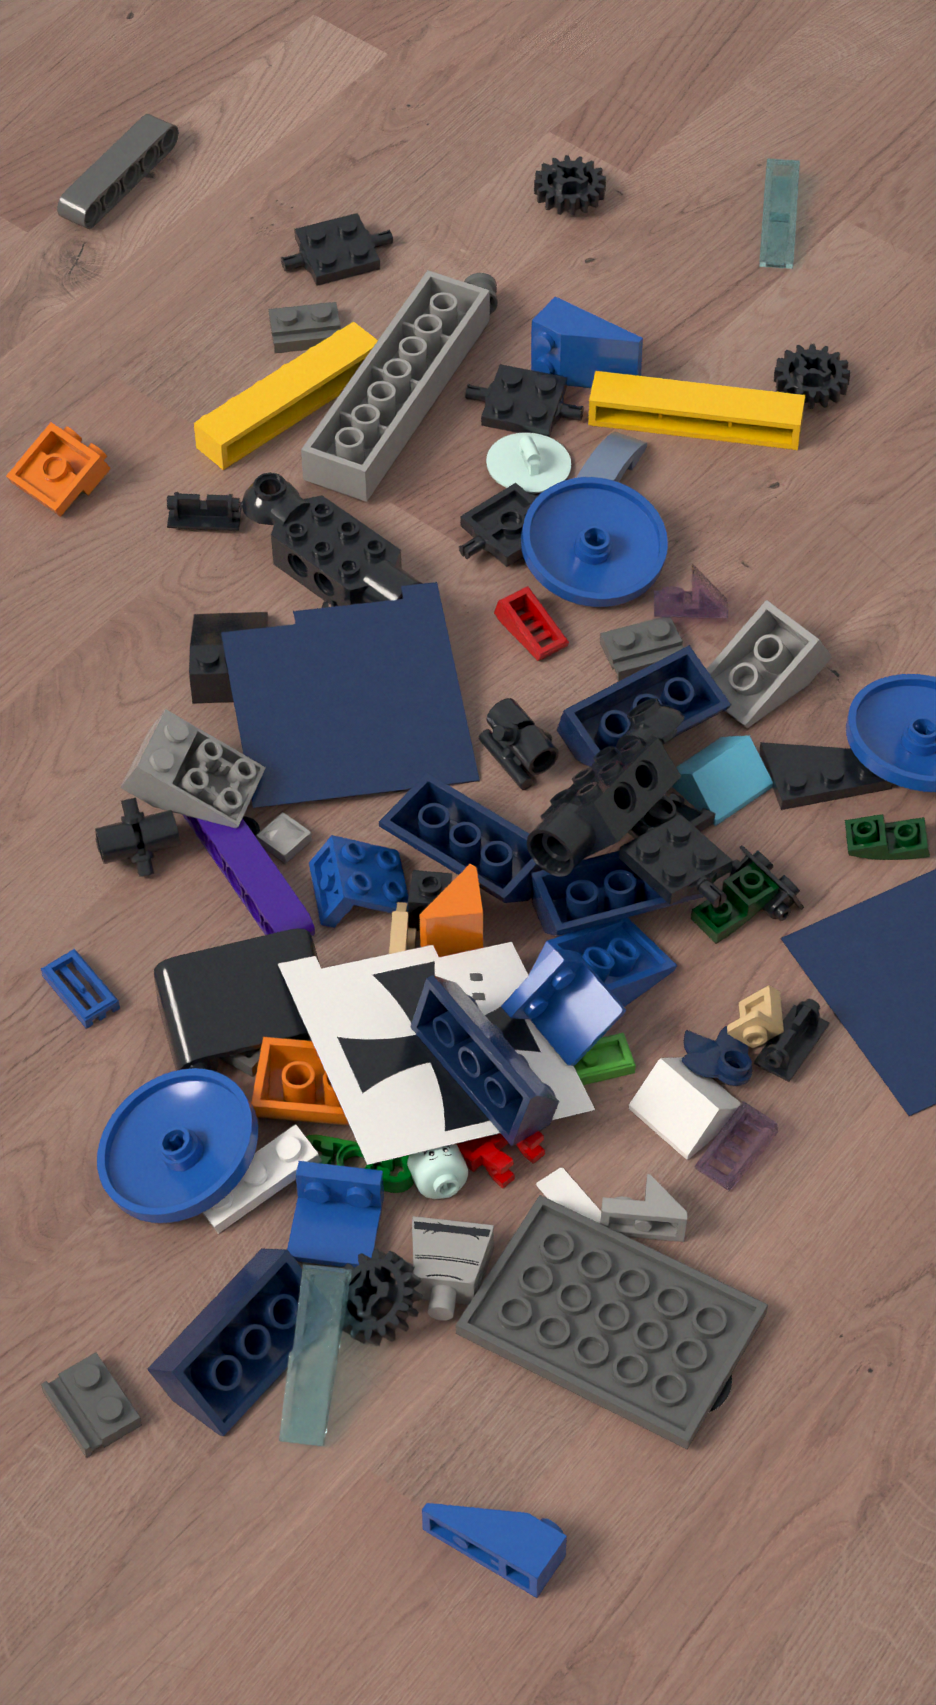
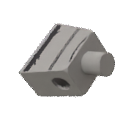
M413 1216V1266L415 1267L413 1271L422 1281L414 1290L421 1293L424 1300H429L428 1315L437 1320H450L454 1315L455 1303L469 1305L482 1285L493 1254L494 1225Z

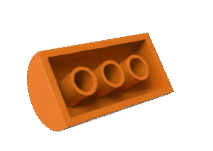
M263 1037L251 1101L256 1116L258 1118L350 1126L313 1042Z

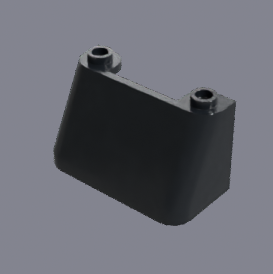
M300 928L290 929L178 955L163 960L154 968L153 974L158 1008L176 1071L196 1068L216 1072L219 1066L218 1058L260 1049L263 1037L312 1041L278 966L279 963L316 956L319 962L315 944L309 931Z

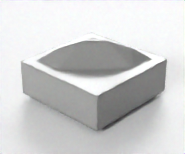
M283 812L256 835L262 847L285 864L312 841L311 832Z

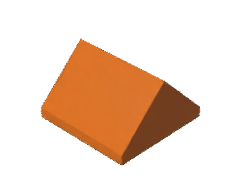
M469 864L420 914L421 947L433 945L439 957L483 948V909L477 867Z

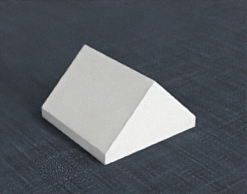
M683 1057L660 1058L630 1102L629 1110L688 1160L746 1112V1107L712 1078L700 1076L689 1070L682 1062Z

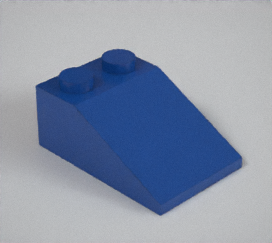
M556 296L532 319L531 370L567 377V386L592 388L595 371L641 376L642 337Z
M624 918L547 940L530 974L554 948L577 951L625 1007L674 972L677 964L629 918Z

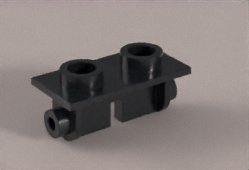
M175 492L174 495L167 496V510H169L167 528L239 531L242 502H240V498H234L233 494H207L205 501L200 500V494Z
M743 845L739 847L745 857L741 861L738 859L733 861L730 876L754 862L779 886V892L762 908L772 919L785 920L790 915V907L793 904L801 910L804 908L796 897L800 890L789 878L783 875L778 879L771 873L770 870L774 867L773 864L758 850L752 855Z
M813 999L802 1001L797 1006L794 1005L783 1020L784 1032L767 1042L755 1059L754 1064L790 1082L830 1024L820 1018V1005Z

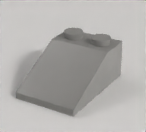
M766 600L709 665L707 671L731 704L730 708L725 711L746 728H749L808 686L830 661L832 656L817 637Z

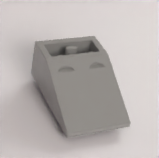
M165 709L149 729L120 788L155 808L167 811L172 810V812L237 828L266 767Z

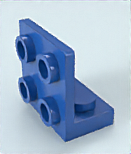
M331 835L309 862L321 925L335 928L342 918L350 912L353 905L392 913V911H396L397 902L407 903L408 912L409 896L400 854L397 850Z
M555 948L501 1005L510 1018L531 1020L569 1066H575L626 1012L621 1002L577 951Z
M298 1161L296 1171L298 1199L287 1248L290 1254L298 1262L345 1267L347 1263L354 1267L358 1266V1255L361 1253L371 1258L375 1249L384 1201L383 1171Z

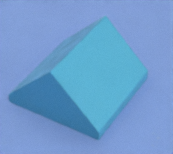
M750 735L721 737L678 765L676 768L682 777L672 786L699 812L705 808L716 813L714 825L717 826L773 788V781Z

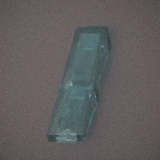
M767 159L759 267L793 269L799 160Z
M303 1264L293 1352H289L279 1441L317 1446L325 1445L352 1270Z

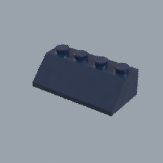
M690 645L566 708L562 713L557 732L576 760L590 767L595 762L593 757L599 751L609 746L616 747L618 740L629 729L631 722L627 717L628 713L646 700L657 698L660 704L671 706L685 715L683 722L676 728L677 734L674 737L729 709L731 704Z
M426 773L379 821V827L458 875L469 864L477 867L479 888L503 903L529 901L532 898L531 873L542 871L543 869L534 862L528 852L527 837L529 833L431 774Z
M620 850L584 859L566 876H555L544 870L531 873L532 905L544 932L555 936L696 900L704 896L701 894L686 896L670 905L619 859Z
M435 975L426 978L410 1026L411 1029L511 1146L549 1126L559 1104V1100L556 1098L551 1087L540 1080L530 1068L525 1057L514 1050L504 1038L499 1027L488 1020L479 1009L476 1001L470 995H467L456 982Z
M261 1248L147 1370L173 1402L219 1436H224L333 1318L332 1312L334 1309L287 1249Z

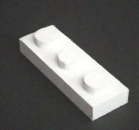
M295 1124L255 1152L248 1170L237 1186L219 1203L204 1211V1216L219 1234L296 1179L298 1161L320 1163L322 1160L318 1152Z

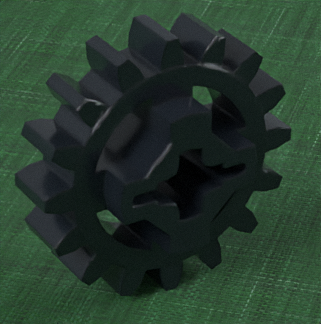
M565 155L564 161L552 158V165L543 163L541 171H536L534 194L537 195V202H545L546 210L554 207L557 208V214L559 215L564 210H569L571 216H574L576 210L579 209L583 213H588V206L597 208L598 201L604 200L606 176H602L603 169L601 167L594 168V161L592 160L586 164L583 163L581 156L575 161H572L569 155Z
M810 344L809 349L804 350L801 345H796L795 353L786 350L784 358L777 359L773 382H776L777 392L805 395V403H808L809 409H813L815 403H820L822 407L826 408L828 400L838 403L840 394L846 395L850 381V370H847V360L840 361L839 352L828 353V346H824L821 350H816L815 344Z
M374 1249L371 1258L363 1253L358 1255V1266L354 1267L348 1263L345 1265L349 1275L346 1279H336L335 1282L342 1288L340 1293L331 1295V1300L340 1304V1307L336 1308L332 1314L333 1317L342 1321L339 1326L342 1331L351 1335V1338L365 1344L368 1341L375 1346H380L382 1337L391 1342L395 1341V1330L397 1328L408 1331L409 1326L405 1320L408 1316H418L419 1312L412 1305L413 1302L422 1300L423 1295L414 1290L422 1281L420 1277L412 1273L415 1267L392 1251L385 1254L379 1249Z

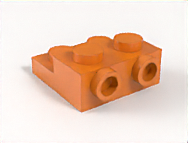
M50 422L6 477L15 486L61 517L81 492L89 496L111 468L104 461L107 455L93 443H90L87 447L81 443L83 439L68 426L62 430Z

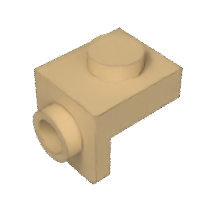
M768 985L739 1002L740 1018L727 1025L728 1035L751 1048L760 1046L783 1033L780 991Z

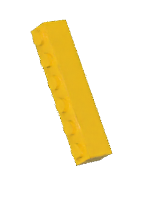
M355 322L336 331L324 341L309 348L302 355L282 365L272 374L257 381L253 386L230 398L226 403L194 422L196 448L222 470H225L338 397L378 340Z
M595 371L589 398L588 425L798 450L805 395Z

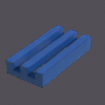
M75 949L41 968L42 977L86 1029L93 1025L92 1020L98 1018L101 1021L106 1018V1012L110 1009L113 1013L120 1009L119 1000ZM67 964H73L103 1000L98 1004L80 980L66 966ZM55 971H58L63 976V978L68 982V984L73 988V990L78 994V996L89 1007V1010H86L84 1008V1006L79 1002V1000L74 996V994L58 977Z

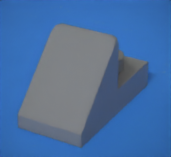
M647 1174L644 1201L633 1200L623 1196L616 1198L603 1197L600 1224L627 1237L684 1242L687 1211L650 1174Z

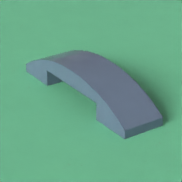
M616 431L611 433L596 447L576 478L598 477L619 482L627 469L633 470L646 450L647 442Z

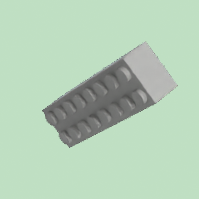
M427 270L301 449L303 480L366 502L368 501L489 323L490 290Z

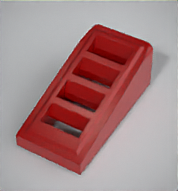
M529 586L497 602L494 611L495 616L537 661L569 645L567 638ZM522 609L526 612L520 616L516 613ZM530 619L534 621V623L528 626L524 624V622ZM539 628L544 631L534 637L531 632ZM549 637L554 641L543 648L538 644Z

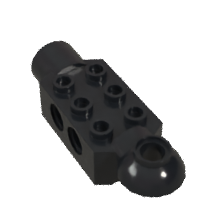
M271 472L258 476L245 491L241 503L244 514L250 520L259 524L274 525L271 533L273 565L324 601L328 600V604L331 605V600L336 601L338 606L403 599L401 586L423 584L402 569L401 549L323 495L303 499L290 482L286 481L281 475Z
M652 698L639 704L628 713L627 717L631 722L629 729L618 740L616 747L609 746L599 751L593 757L595 762L589 768L578 772L572 778L573 784L568 789L559 792L551 798L550 803L552 805L540 816L543 821L527 837L528 852L541 869L555 876H566L584 858L618 843L682 777L663 747V744L670 741L677 734L676 728L683 722L685 716L682 712L671 706L660 704L657 698Z

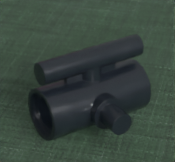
M503 699L490 709L486 721L493 729V732L490 729H486L481 732L478 739L521 790H526L533 784V779L522 768V765L532 775L542 774L555 764L559 755L558 749L552 743L551 734L535 726L534 721L514 699Z
M136 797L121 800L124 816H121L122 822L95 828V841L103 864L131 858L132 863L136 862L139 877L154 874L151 858H154L153 852L180 846L174 814L172 810L144 816V811L139 812Z

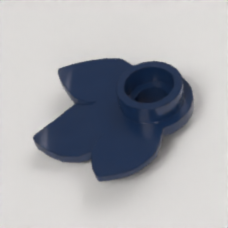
M727 1026L719 1032L716 1040L703 1037L690 1030L685 1031L683 1043L687 1055L682 1058V1062L689 1070L703 1077L718 1078L721 1082L733 1086L744 1085L750 1080L753 1070L752 1061L748 1055L749 1047L728 1035Z

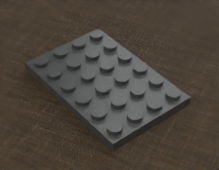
M539 1195L457 1322L456 1334L688 1450L767 1314L768 1304Z

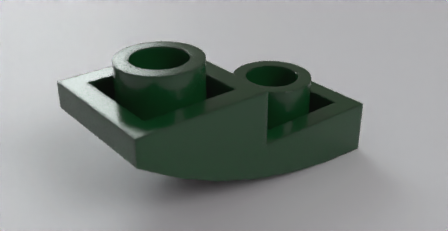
M883 814L845 820L849 856L875 860H907L930 857L927 826L924 817L885 823Z
M752 862L723 881L722 892L727 897L721 906L718 905L716 908L706 900L692 909L691 920L717 944L757 914L779 892V886Z

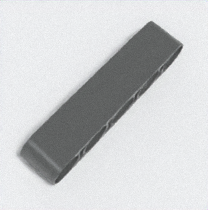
M150 114L142 116L61 195L57 206L58 215L87 229L94 227L172 151L178 140V127Z

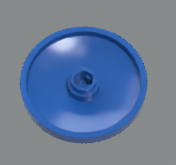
M579 477L568 479L549 487L533 501L524 519L521 533V548L529 570L550 592L575 604L591 607H608L634 600L645 593L656 582L666 559L668 539L665 525L659 513L640 493L613 480L598 477Z
M899 674L878 679L860 690L849 708L846 721V736L853 753L871 772L900 787L923 792H936V677Z
M192 1068L177 1070L156 1077L130 1094L119 1105L107 1122L97 1152V1170L101 1184L120 1209L142 1221L171 1223L201 1214L224 1199L237 1186L248 1170L258 1142V1120L255 1110L241 1088L221 1073L207 1069Z

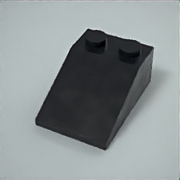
M268 612L194 614L189 655L192 704L234 702L221 632L268 627Z

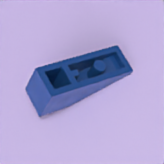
M426 1503L422 1509V1526L424 1531L538 1598L566 1556L567 1536L563 1534L562 1529L557 1524L546 1518L539 1520L531 1514L524 1512Z

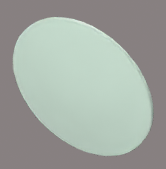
M515 433L501 438L491 446L486 459L487 469L496 482L505 488L517 483L530 494L542 493L549 487L565 481L571 471V458L567 450L556 440L537 433Z

